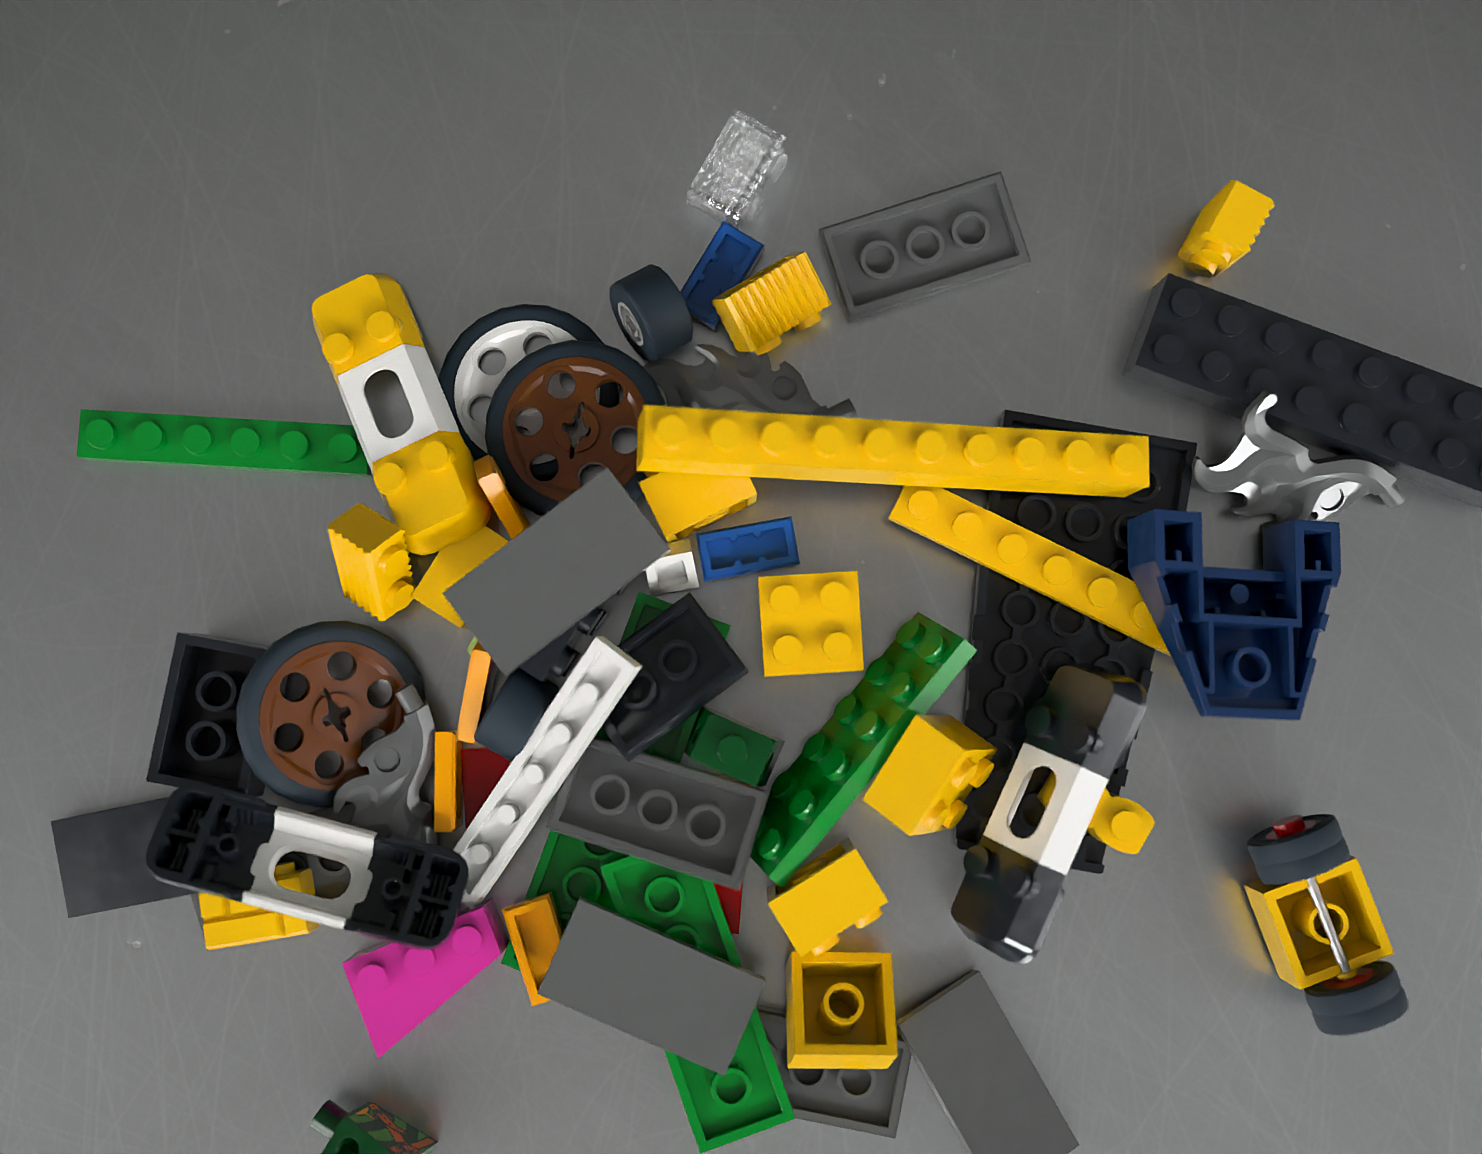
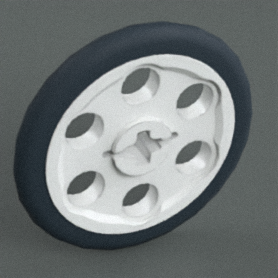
M520 304L497 309L477 319L459 335L446 354L438 380L462 439L469 448L474 462L488 455L485 442L486 422L474 421L470 416L469 408L473 400L482 396L492 399L495 389L506 373L526 356L525 345L535 335L548 337L552 344L569 340L596 341L604 344L590 326L568 312L547 305ZM489 350H499L504 353L506 358L504 369L496 375H486L480 369V358ZM563 373L553 376L548 385L549 393L559 399L566 398L573 393L562 387L561 376ZM615 382L602 384L596 392L597 402L607 408L617 406L619 404V384ZM584 404L581 405L580 417L577 419V431L571 437L573 445L571 459L574 458L575 445L579 443L580 437H589L591 432L583 425L581 415ZM534 409L522 411L516 420V427L528 430L530 435L537 433L543 425L542 414ZM551 455L539 456L532 464V474L539 481H549L558 473L559 464L557 459Z

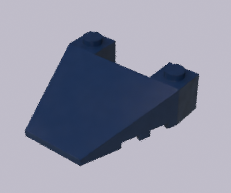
M1153 509L1127 520L1128 570L1200 716L1282 721L1301 720L1317 659L1313 658L1319 632L1325 631L1329 615L1325 613L1331 588L1338 586L1341 575L1340 523L1293 519L1264 529V570L1203 566L1202 512Z

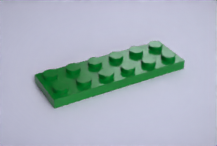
M918 612L912 620L906 622L899 629L896 639L885 653L869 665L865 677L851 694L844 697L837 704L833 716L823 728L808 739L802 753L790 768L775 779L750 856L771 880L780 887L787 883L884 765L915 715H925L972 658L977 650L967 640Z
M623 855L601 863L600 868L617 913L743 967L713 882L629 855ZM756 1005L725 1076L664 1050L700 1154L795 1119Z

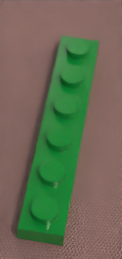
M81 409L77 457L84 460L371 477L372 474L353 425Z

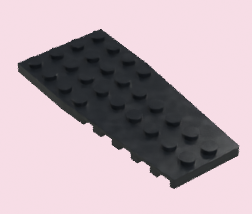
M1006 409L1002 412L1000 427L1149 436V486L1129 496L1109 497L989 490L986 510L1134 581L1128 570L1127 520L1153 509L1187 511L1193 474L1192 463L1194 456H1196L1197 443ZM977 563L971 645L977 651L969 660L964 725L998 750L990 760L994 764L991 774L979 788H972L964 801L967 805V810L955 826L954 844L957 848L966 851L972 846L979 845L1028 735L1025 727L1026 716L1032 708L1041 705L1057 669L1064 665L1091 663L1134 679L1143 685L1148 693L1153 675L1150 669L1155 653L1154 648ZM1139 727L1133 739H1137ZM1131 745L1121 767L1114 768L1105 786L1110 793L1119 795L1121 786L1125 787L1129 771L1126 769ZM1040 766L1036 767L1010 823V830L1017 838H1029L1035 833L1042 820L1046 807L1040 802L1037 795L1052 771L1049 767ZM1085 831L1069 869L1096 874L1103 873L1105 865L1102 862L1107 844L1097 840Z

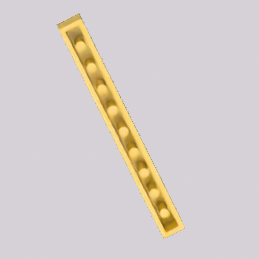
M645 405L638 419L636 471L1126 497L1149 486V436Z

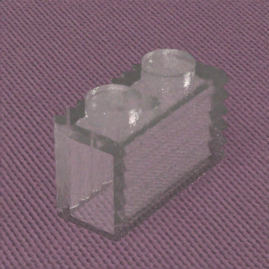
M735 109L686 192L688 204L721 223L723 221L727 222L738 230L744 220L752 223L765 197L760 195L768 179L776 182L788 161L789 156L783 153L786 137L781 133H777L774 129L768 128L765 124L759 123L756 119H752L748 114H743L740 110Z

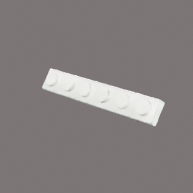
M604 636L595 637L542 716L522 752L516 755L453 849L461 854L468 865V884L462 902L471 909L482 903L642 667V665Z

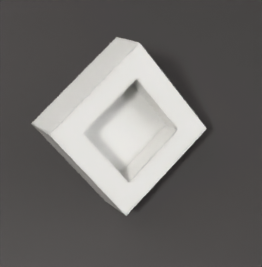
M690 539L666 543L671 551L645 570L651 596L699 587Z

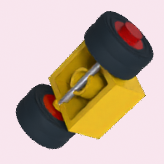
M1332 814L1292 815L1275 821L1271 827L1252 836L1247 841V847L1260 879L1243 886L1279 978L1299 990L1304 989L1305 998L1312 1010V1016L1319 1030L1327 1035H1353L1383 1027L1403 1016L1408 1010L1409 1004L1405 991L1401 986L1398 973L1390 962L1380 960L1395 953L1358 859L1350 856L1349 848L1342 836V831L1336 817Z

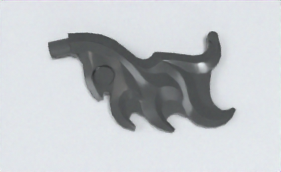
M699 344L696 345L695 350L706 356L705 361L700 365H685L674 359L659 358L643 366L653 377L656 384L663 390L666 396L667 407L844 418L857 416V412L849 398L830 408H827L826 405L820 406L812 399L801 374L791 364L784 361L780 364V370L772 371L767 352L756 355L752 351L746 352L743 357L729 355L719 347Z
M1263 390L1245 410L1241 423L1243 432L1227 456L1217 463L1208 465L1203 464L1198 456H1194L1192 463L1194 478L1206 490L1215 493L1237 492L1244 494L1245 499L1243 503L1230 506V510L1236 515L1257 517L1267 513L1277 514L1275 520L1263 523V529L1293 519L1306 520L1310 514L1314 521H1327L1340 515L1360 497L1371 493L1375 496L1379 495L1389 508L1398 507L1405 500V495L1394 483L1397 478L1378 463L1363 456L1341 455L1313 460L1308 457L1309 449L1304 444L1269 427L1265 421V413L1277 402L1276 395L1270 390Z
M409 683L394 692L405 711V714H403L405 720L396 730L372 741L361 752L357 762L362 767L367 766L369 771L356 774L346 779L339 786L334 795L333 812H339L346 801L355 804L354 813L347 825L385 835L396 834L438 846L437 832H434V816L431 804L424 802L419 797V790L435 758V724L428 703H423L414 685Z

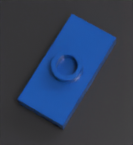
M723 221L680 291L691 317L716 330L721 322V318L717 314L711 300L747 279L763 253L765 245Z
M792 516L696 533L704 582L800 565Z

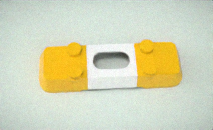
M385 273L365 274L319 296L312 304V318L315 331L322 346V352L328 361L390 520L405 530L403 536L406 537L405 543L408 544L406 549L417 555L432 554L481 530L490 519L491 503L477 480L473 457L462 439L422 342V334L399 282ZM384 369L394 371L399 377L414 417L410 429L403 435L395 438H387L381 434L364 392L367 379L374 373Z

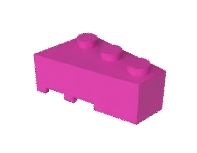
M493 898L483 901L473 909L468 907L460 910L451 935L438 948L418 950L383 941L356 952L342 963L377 1058L387 1052L499 957L507 948L509 939Z

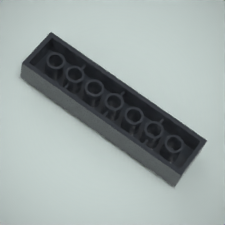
M1170 273L1153 287L1121 376L1241 420L1251 402L1263 390H1270L1276 395L1277 402L1265 413V421L1269 427L1295 440L1338 456H1363L1378 463L1395 477L1482 508L1481 387Z

